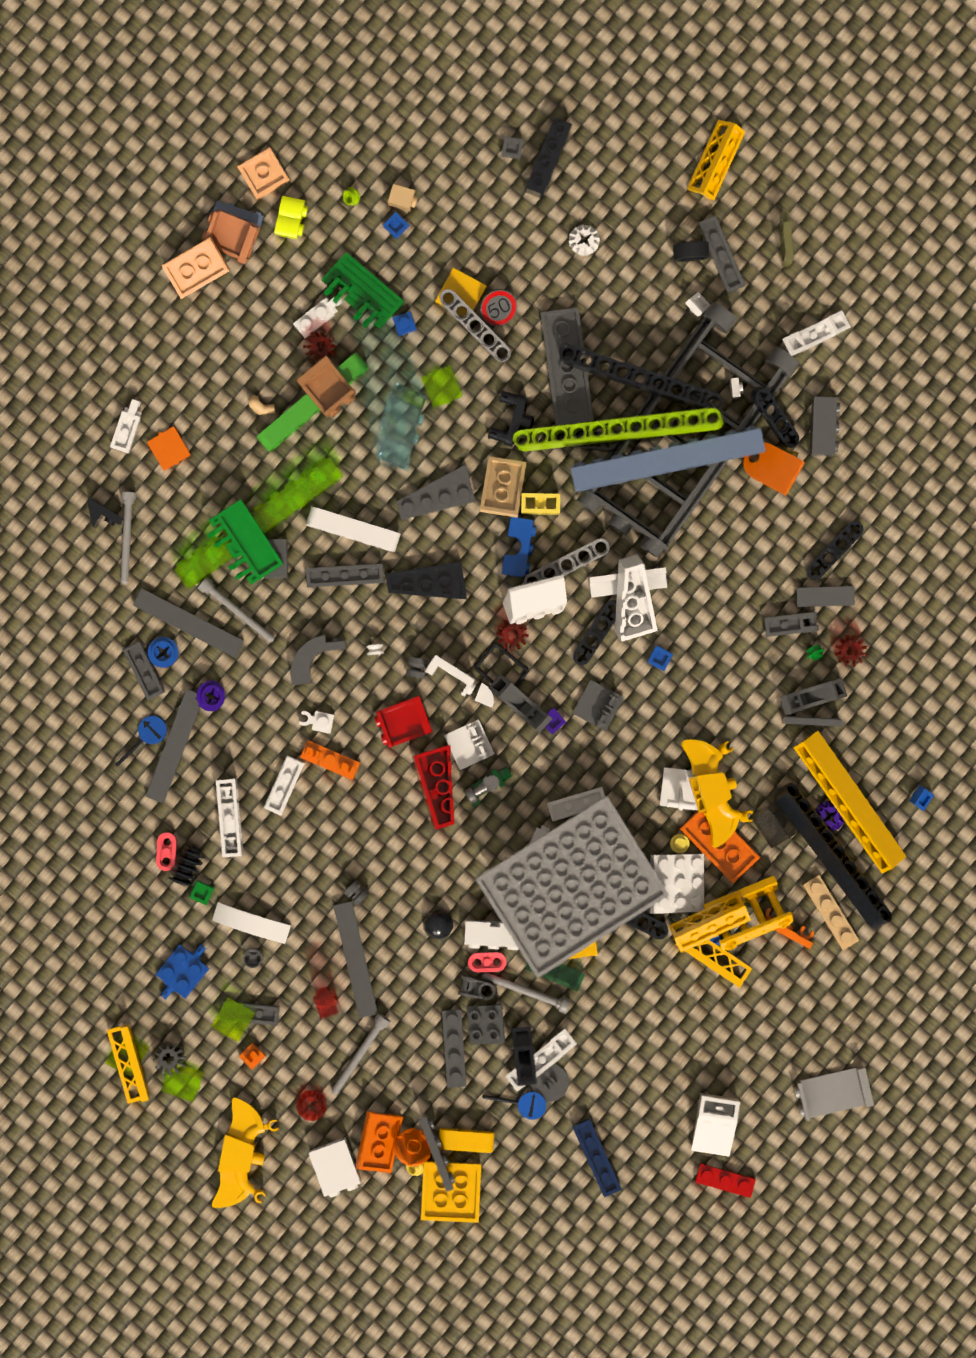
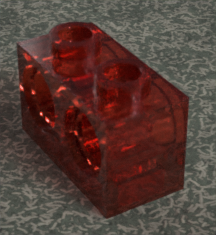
M328 986L317 989L313 1000L320 1020L339 1013L341 1008L334 989H329Z

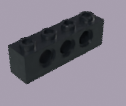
M554 117L526 185V193L541 199L544 198L571 132V123Z

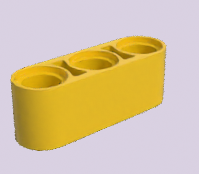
M439 1128L438 1137L442 1145L439 1149L492 1153L495 1133L481 1130Z

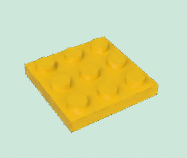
M426 1161L423 1164L421 1220L479 1223L481 1163L448 1162L446 1169L448 1173L452 1172L455 1183H453L454 1189L446 1192L435 1161Z

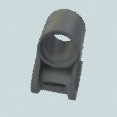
M467 975L461 976L463 981L461 990L458 991L459 995L489 1000L495 995L496 987L492 982ZM485 985L490 986L492 994L484 995L482 987Z

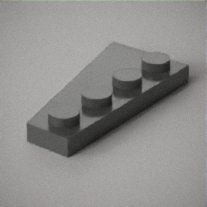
M466 464L396 501L401 521L475 502Z

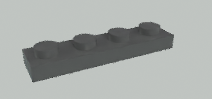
M716 215L698 222L704 241L709 242V252L726 293L729 294L745 287Z
M383 564L306 568L307 588L384 583Z
M461 1009L442 1010L447 1088L466 1087Z
M426 1114L418 1116L446 1192L453 1190L455 1179L452 1172L448 1173L446 1169L448 1161L445 1153L442 1155L440 1153L439 1147L442 1145L438 1135L435 1137L433 1135L432 1129H435L431 1117L427 1119Z

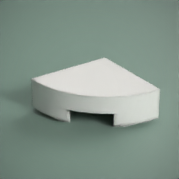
M481 683L475 701L493 707V694L488 686Z

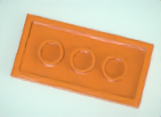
M697 811L679 829L734 884L761 857L736 831L725 843L716 848L712 847L711 829L704 815L705 812L699 813Z

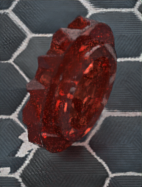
M305 1091L297 1099V1112L305 1120H318L326 1112V1099L318 1091ZM306 1099L311 1103L318 1101L315 1105L316 1112L312 1109L305 1111L308 1106Z

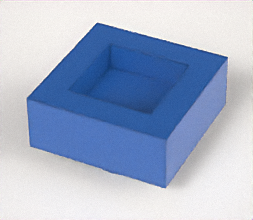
M396 212L382 225L396 240L410 227Z
M411 311L393 317L398 336L417 331Z
M656 645L647 663L665 671L673 654Z
M919 785L913 793L910 802L924 811L934 795Z

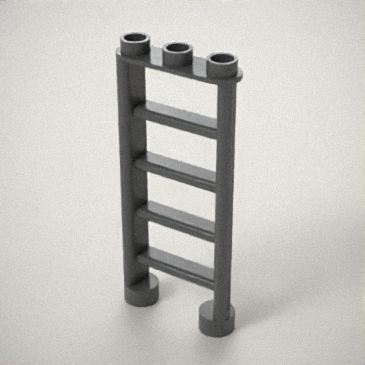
M712 302L703 314V320L667 369L664 376L679 380L676 377L698 348L753 388H766L774 397L786 378L792 376L800 363L788 352L775 346L765 359V362L777 372L768 385L758 380L703 341L712 326L727 334L737 321V318L730 311ZM659 381L655 388H662L664 386V382ZM675 387L676 390L682 392V388ZM650 393L634 417L650 415L662 397ZM694 393L691 395L690 399L693 401H697L700 399L701 395L698 393ZM761 393L759 399H761V400H763L764 402H766V401L762 398V396H761L763 393ZM709 402V406L716 407V405ZM753 404L741 423L723 410L720 411L723 423L736 430L737 433L744 432V428L752 427L761 415L755 404ZM655 422L651 428H659L660 423ZM635 425L632 431L640 430L641 425ZM677 434L663 436L672 443L688 444L686 440ZM632 440L618 441L617 448L609 452L604 461L612 460L611 456L623 454V457H626L627 455L623 452ZM728 460L704 465L708 469L688 498L657 476L643 478L681 505V508L661 535L598 492V488L581 491L582 493L576 501L594 514L601 506L613 515L608 521L610 526L627 536L631 529L635 530L644 537L639 546L658 558L663 550L666 552L669 550L668 545Z

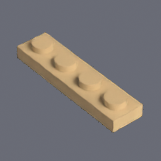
M820 875L802 884L841 949L845 950L858 942V937Z

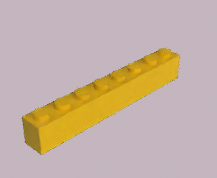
M819 731L809 735L794 747L795 751L880 872L884 873L893 869L907 856L902 848L897 844L891 832L885 827L879 815L876 814L869 801L864 797L857 784L852 780Z

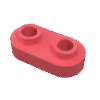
M165 832L157 839L156 864L159 869L169 871L175 867L177 839L174 834ZM166 838H169L171 840V844L169 846L164 844V840ZM165 857L170 859L168 865L163 862Z
M500 952L473 953L468 959V966L473 972H499L505 968L506 958ZM495 958L500 959L501 962L499 965H495L493 963V960ZM475 959L481 960V964L479 966H476L474 964Z

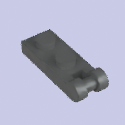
M817 612L764 618L766 637L819 631V625L816 624ZM803 619H808L809 626L804 627Z

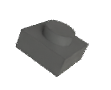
M505 137L502 157L521 160L524 139Z

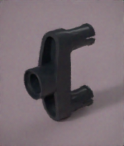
M502 390L501 395L503 397H499V402L515 406V411L509 430L503 431L491 427L488 439L500 441L504 445L512 447L514 445L513 435L519 430L532 429L534 416L526 414L527 395L520 393L516 395Z

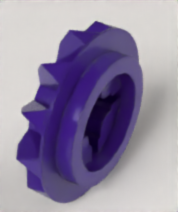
M207 681L200 684L201 686L196 690L197 697L195 698L199 704L198 706L205 711L218 710L225 700L223 687L215 681ZM211 692V695L216 699H209L208 701V697L204 694Z
M825 801L819 804L815 811L822 820L826 817L824 810L829 813L836 811L833 816L835 823L830 820H825L824 823L831 832L839 829L844 823V819L832 802Z

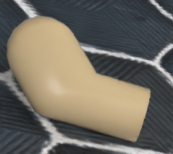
M256 395L249 398L248 404L250 408L258 415L275 414V404L264 405Z

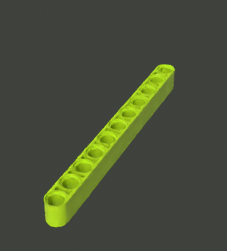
M708 408L533 428L517 431L513 435V442L521 451H534L711 431L722 427L723 417L719 410ZM718 416L716 422H709L710 417ZM698 418L697 424H690L691 419ZM672 421H680L678 426L671 427ZM655 422L660 423L659 428H651ZM635 425H641L640 430L632 431ZM616 427H622L621 432L613 433ZM597 429H603L601 435H594ZM578 431H584L582 437H575ZM560 433H565L562 440H557V436ZM546 435V439L543 442H538L540 436ZM527 437L526 443L519 444L521 438Z

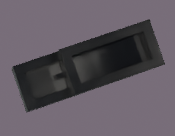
M531 1026L512 1028L518 1086L537 1084Z

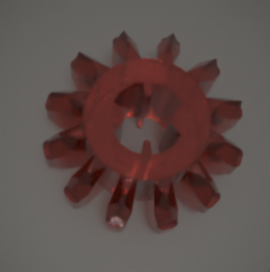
M317 330V334L310 332L311 338H305L309 345H303V348H309L305 355L309 356L312 354L311 361H315L317 358L319 362L325 356L329 358L328 354H335L334 351L330 350L331 348H336V344L330 343L334 340V337L327 339L329 332L326 331L322 335V331ZM322 342L321 346L323 349L318 351L316 343Z
M505 620L506 628L501 625L498 626L503 633L497 632L496 636H503V638L497 642H506L503 645V649H506L508 644H510V651H513V645L516 644L517 649L520 650L519 642L523 645L527 643L521 638L529 637V634H522L523 631L527 630V627L525 626L520 629L519 627L522 624H517L516 626L514 625L515 623L509 626L508 621ZM515 630L517 632L516 635H518L517 639L509 640L507 632Z
M845 635L846 642L842 638L838 640L842 646L835 645V648L840 649V652H835L834 655L842 656L838 659L839 663L845 659L844 666L847 667L851 661L852 667H855L856 661L858 663L863 662L859 656H867L866 653L861 652L867 649V646H860L864 641L863 639L856 642L857 635H853L852 640L849 635ZM847 647H854L855 650L853 652L855 654L848 655L846 652L848 651Z

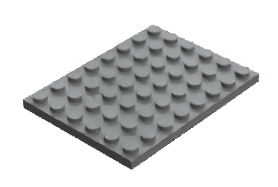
M608 796L475 878L537 978L669 896Z

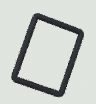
M494 643L476 663L474 669L492 684L494 681L478 667L492 650L497 647L525 670L514 684L517 687L529 673V669L499 643Z

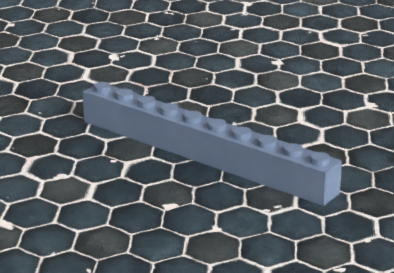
M755 426L744 428V432L740 433L732 430L725 432V436L721 437L713 434L706 436V440L702 441L694 438L687 440L688 444L683 445L675 442L668 444L669 448L661 449V446L649 448L650 452L642 453V450L630 452L631 456L623 457V454L611 456L612 460L604 461V458L592 460L593 464L585 465V462L573 464L574 468H571L570 472L574 491L580 492L764 453L765 446L761 428L756 429Z

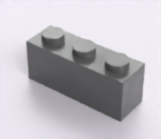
M837 397L812 398L810 456L833 457L835 452H838L839 441H836V433H839V422H836V414L840 413V403L837 402Z

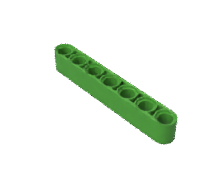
M356 352L336 369L350 385L366 372L369 366ZM306 394L257 436V439L268 452H271L319 412L320 409Z

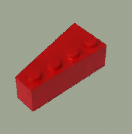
M450 745L412 756L434 830L455 824Z

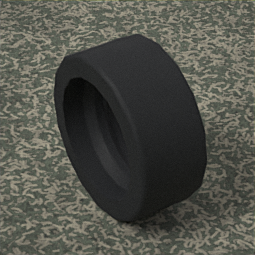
M690 241L673 245L674 261L690 262L708 259L710 257L709 242Z

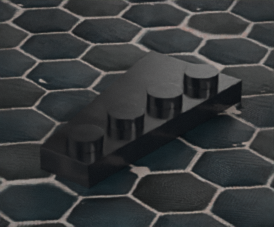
M461 562L386 574L388 593L467 600Z

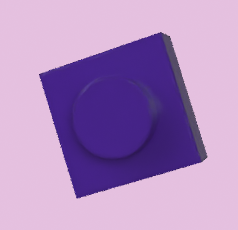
M554 708L547 713L552 720L545 727L552 735L566 723Z

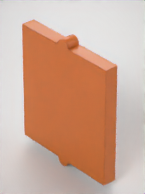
M174 426L163 433L159 432L158 436L147 442L163 471L175 464L179 465V462L191 456Z

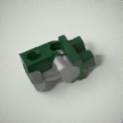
M507 766L499 771L493 769L490 771L491 775L483 777L463 790L473 807L480 803L478 797L488 791H495L498 786L502 788L506 785L504 781L512 777Z

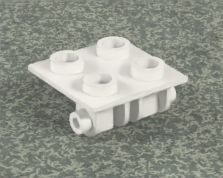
M479 720L444 735L448 745L451 747V752L459 770L494 755Z

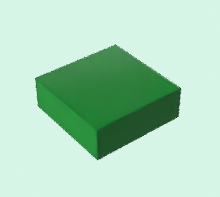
M196 880L189 898L207 905L215 887Z

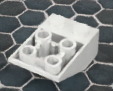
M700 1093L692 1151L730 1156L740 1106L738 1099Z

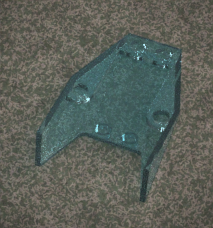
M395 383L388 396L379 431L377 461L382 465L409 471L413 444L417 445L419 434L416 432L418 426H422L424 415L421 412L427 397L399 383Z

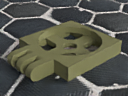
M783 210L779 217V235L782 267H787L793 262L794 256L789 212Z

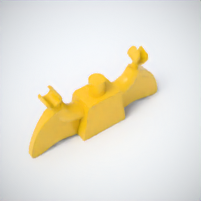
M683 740L681 745L691 762L692 775H696L688 778L698 812H705L704 815L711 829L712 847L716 848L732 836L738 826L739 819L741 822L753 821L747 817L748 814H753V811L740 812L739 810H734L727 802L732 797L730 790L737 787L736 780L734 778L726 779L724 773H718L719 761L723 758V755L732 752L734 747L726 748V744L729 741L720 744L717 749L711 744L700 740Z
M237 1097L232 1099V1124L224 1137L218 1172H220V1186L212 1202V1207L214 1208L233 1206L243 1201L250 1193L253 1194L257 1203H262L257 1198L258 1194H263L266 1197L262 1189H254L255 1186L248 1181V1172H250L252 1164L263 1166L265 1154L254 1152L256 1136L267 1129L277 1131L279 1127L272 1129L270 1126L272 1122H277V1120L270 1119L267 1124H264L257 1110L249 1103Z

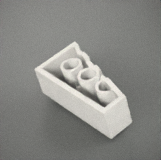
M638 555L619 560L615 633L622 642L657 631L645 567Z
M466 920L465 944L468 945V948H480V945L488 946V949H499L500 946L507 947L508 950H518L516 943L502 921Z

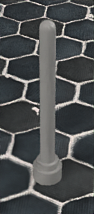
M121 492V500H123L122 504H124L121 562L122 584H127L129 577L132 504L136 501V493Z
M206 577L197 589L202 593H210L268 642L274 641L275 638L270 632L214 588L215 585L211 579Z
M487 972L482 974L484 980L556 1006L559 1012L567 1013L571 999L566 997L557 999Z
M378 1013L374 1018L375 1022L373 1023L374 1027L332 1088L334 1095L339 1093L380 1030L387 1028L391 1021L382 1014Z

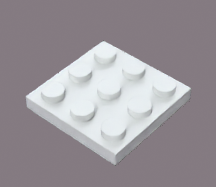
M704 854L650 855V865L669 896L651 906L650 913L699 912L703 910Z

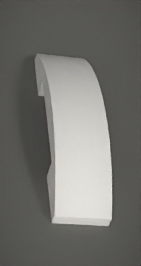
M840 311L782 340L790 355L793 356L851 328L843 311Z
M220 902L217 903L212 921L283 944L286 943L291 927L289 924L264 918Z
M566 1029L561 1031L534 1054L536 1078L577 1045ZM516 1068L505 1076L517 1092L525 1087L518 1086Z

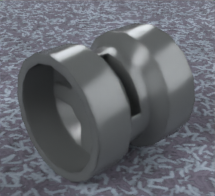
M409 657V669L406 670L405 676L424 679V668L427 666L428 660Z
M356 880L344 894L347 897H351L353 903L358 906L370 892L367 889H363L361 883Z
M258 948L247 950L243 956V962L248 968L258 967L264 959L262 951Z

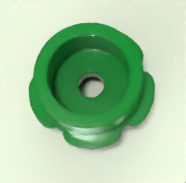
M820 644L806 650L808 659L815 661L823 657L824 648H821Z

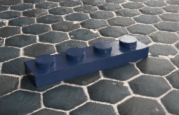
M590 1118L572 1126L604 1198L622 1190Z

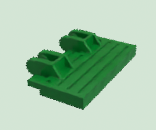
M347 252L321 279L328 286L324 292L326 296L331 294L337 285L342 288L333 299L336 304L348 293L344 300L355 310L362 305L353 317L356 321L361 318L366 310L371 313L362 324L364 328H367L377 318L373 325L380 330L404 304V300Z
M241 499L209 519L213 527L219 523L222 524L207 534L209 538L215 536L223 529L228 534L213 544L214 547L217 548L231 539L232 541L225 546L232 557L236 559L240 555L243 556L229 565L228 568L234 570L245 561L249 565L247 569L236 574V580L253 571V574L247 577L252 585L283 565V562Z

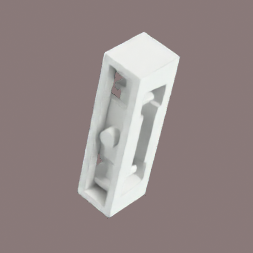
M237 779L216 780L222 858L243 856Z

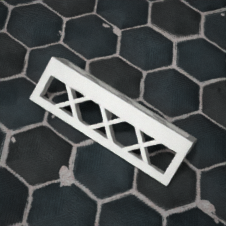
M666 567L645 570L649 590L667 588ZM618 574L590 577L591 598L616 595Z

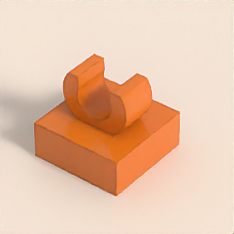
M252 1042L239 1057L253 1070L266 1055Z

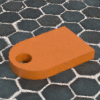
M764 442L765 452L759 454L757 462H751V456L744 457V469L754 480L786 496L805 462L772 444Z

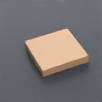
M270 147L237 166L257 200L290 181Z

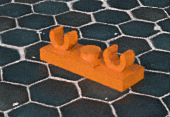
M307 740L300 756L302 759L351 780L354 779L360 762L309 740Z
M769 907L765 911L766 921L775 918L769 916L771 911ZM791 925L775 929V931L809 949L813 944L808 939L814 936V931L811 930L809 935H804L805 926L803 925L799 929V934L792 931L794 927Z

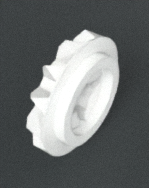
M581 225L575 227L570 233V247L579 255H590L599 246V235L597 230L591 226ZM580 234L584 237L591 235L588 239V245L585 243L578 245L581 240Z

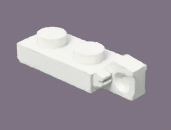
M334 297L330 301L328 298L322 300L294 322L293 325L307 339L338 312L336 307L343 302L342 299L337 304L333 301Z
M132 399L130 407H125L124 411H122L110 445L111 448L130 453L142 413L138 412L141 404L140 401Z

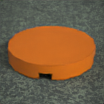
M415 1128L405 1129L397 1136L394 1142L396 1157L407 1166L417 1167L423 1165L430 1158L431 1150L422 1130L419 1131Z

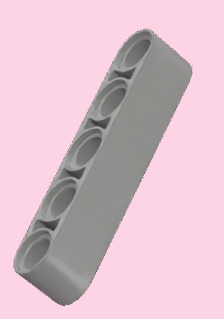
M446 289L441 292L440 302L496 360L499 362L507 361L511 355L509 347L454 291ZM446 293H451L454 296V300L450 304L443 301V296ZM459 307L467 309L465 317L457 316L456 311ZM474 320L479 321L481 324V328L478 331L470 329V323ZM486 334L493 335V344L486 345L483 342ZM499 348H505L508 351L506 358L500 359L496 353Z
M597 539L528 574L524 579V585L527 584V580L531 577L536 578L537 581L547 579L544 576L546 569H552L555 572L554 577L566 576L605 556L609 551V543L605 539ZM603 543L606 546L605 552H597L595 545ZM582 551L587 552L589 555V559L585 562L578 558V554ZM569 560L572 568L564 570L561 567V562Z

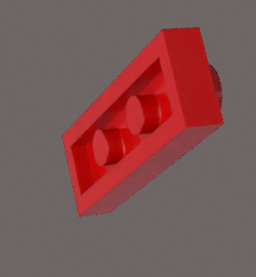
M703 1163L699 1164L695 1183L749 1198L752 1196L756 1182L755 1178Z

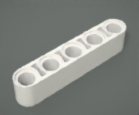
M312 506L305 524L391 552L396 551L401 535L385 528Z

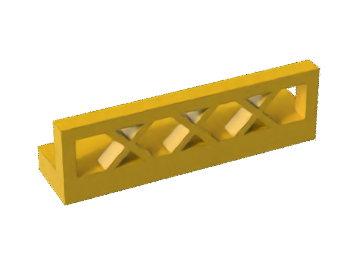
M722 120L717 121L687 187L689 191L700 193L708 200H715L745 134L742 128L735 123ZM722 126L727 127L725 133L720 136L719 133ZM718 144V149L712 153L713 146ZM710 161L709 168L704 170L705 164ZM703 179L700 188L695 187L697 181Z
M736 894L669 925V929L680 952H683L751 919L739 894ZM738 901L739 904L729 907L731 904ZM702 919L700 922L694 923L696 920ZM681 927H684L683 930H680V931H678V932H675V930H677V929H679V928H681Z
M710 940L696 945L699 951L694 947L685 950V952L739 988L752 970L751 967L726 950L722 951L720 946ZM710 944L713 954L704 955L701 952L700 945ZM726 955L729 965H719L716 956ZM741 965L746 969L741 978L734 975L733 966Z
M130 1023L107 1029L127 1103L149 1100L150 1093ZM121 1030L123 1036L122 1044L114 1040L113 1032ZM121 1048L127 1050L129 1057L127 1062L119 1058L118 1053ZM127 1066L132 1068L134 1075L132 1080L124 1076V1070ZM131 1085L137 1087L139 1096L130 1097L129 1089Z

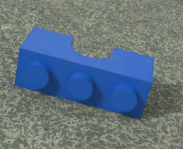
M511 517L508 537L517 539L521 544V550L516 555H504L501 575L524 578L525 574H529L530 563H527L528 555L532 556L533 544H530L531 536L535 537L537 526L533 525L534 520Z

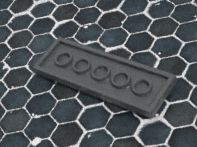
M579 308L540 312L555 424L560 426L594 422L588 373L565 365L559 355L561 347L567 344L584 349ZM568 351L564 354V358L570 359L574 353ZM585 358L582 360V364L586 365Z

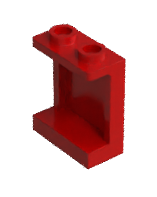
M420 696L376 711L377 716H374L377 727L381 726L384 733L381 734L383 744H388L389 748L433 732Z

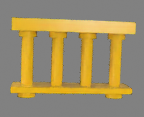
M775 876L703 904L704 909L739 894L743 903L748 902L751 904L759 922L758 925L748 928L746 923L739 925L741 932L732 936L729 931L722 933L724 939L719 941L722 951L732 950L743 942L777 928L788 927L794 922L791 911L784 914L775 891L778 890V884ZM764 895L769 897L777 917L766 921L757 901L759 897ZM738 901L731 904L729 907L739 904Z

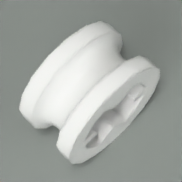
M383 644L367 645L366 648L369 649L367 655L384 654V651H382Z

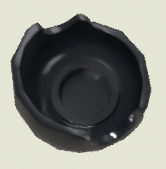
M443 910L428 913L423 921V930L427 936L433 939L447 937L454 928L451 915Z

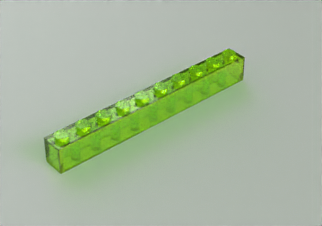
M323 457L315 463V468L312 470L308 468L300 474L301 478L296 482L291 480L284 486L285 490L280 493L276 491L269 497L270 500L267 503L261 502L253 508L254 512L251 515L264 535L344 478L330 457L327 459ZM225 529L222 531L224 534L220 537L214 536L211 538L205 548L201 549L199 547L193 551L190 559L187 561L183 559L176 564L177 568L174 571L187 589L190 590L233 558L225 546L232 541L231 539L217 548L213 545L216 541L228 535Z

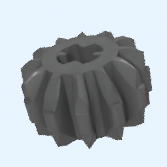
M170 1043L166 1044V1049L163 1045H160L159 1048L162 1052H154L155 1055L159 1056V1058L153 1059V1062H159L155 1068L157 1070L162 1068L161 1074L163 1075L167 1069L169 1076L173 1075V1069L176 1073H179L180 1070L177 1066H185L180 1060H186V1056H179L184 1050L179 1049L177 1051V1044H174L172 1049ZM168 1054L174 1057V1061H171V1064L165 1061V1058H168Z

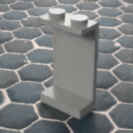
M864 1066L796 1081L797 1087H794L796 1099L800 1098L801 1105L798 1106L800 1116L804 1117L806 1121H810V1118L864 1105L866 1107L874 1106Z

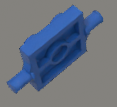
M200 943L197 949L192 952L180 944L156 973V976L164 981L166 988L160 994L163 999L166 1000L172 991L187 999L210 970L200 958L205 949H207L204 945Z

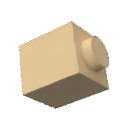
M393 184L388 199V206L410 212L412 207H416L418 197L415 196V190Z

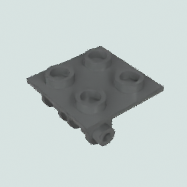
M590 680L573 714L606 731L624 698Z
M502 1005L467 1006L470 1045L505 1044Z

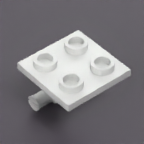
M664 767L660 806L674 807L681 811L683 809L698 810L688 779L696 775H692L690 770Z

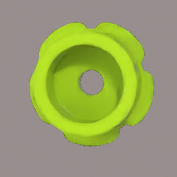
M349 187L343 192V200L347 205L354 206L359 203L360 193L358 190Z

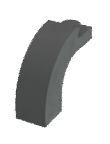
M326 635L306 642L293 659L291 684H312L311 664L315 657L325 651L347 649L346 641H342L341 638H331L330 642L327 643Z
M502 674L489 686V689L539 733L552 720L547 713Z
M842 678L786 694L781 696L780 699L785 715L844 698L847 696Z

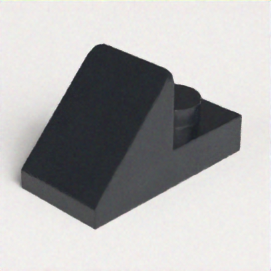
M88 498L89 513L95 529L103 516H105L104 521L113 526L115 523L121 525L124 520L122 517Z

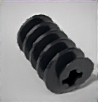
M185 843L189 850L182 849L186 856L178 857L182 863H175L179 869L172 870L175 877L168 878L182 886H192V882L189 879L196 878L192 872H199V868L196 865L201 866L203 862L199 858L205 859L206 855L200 849Z

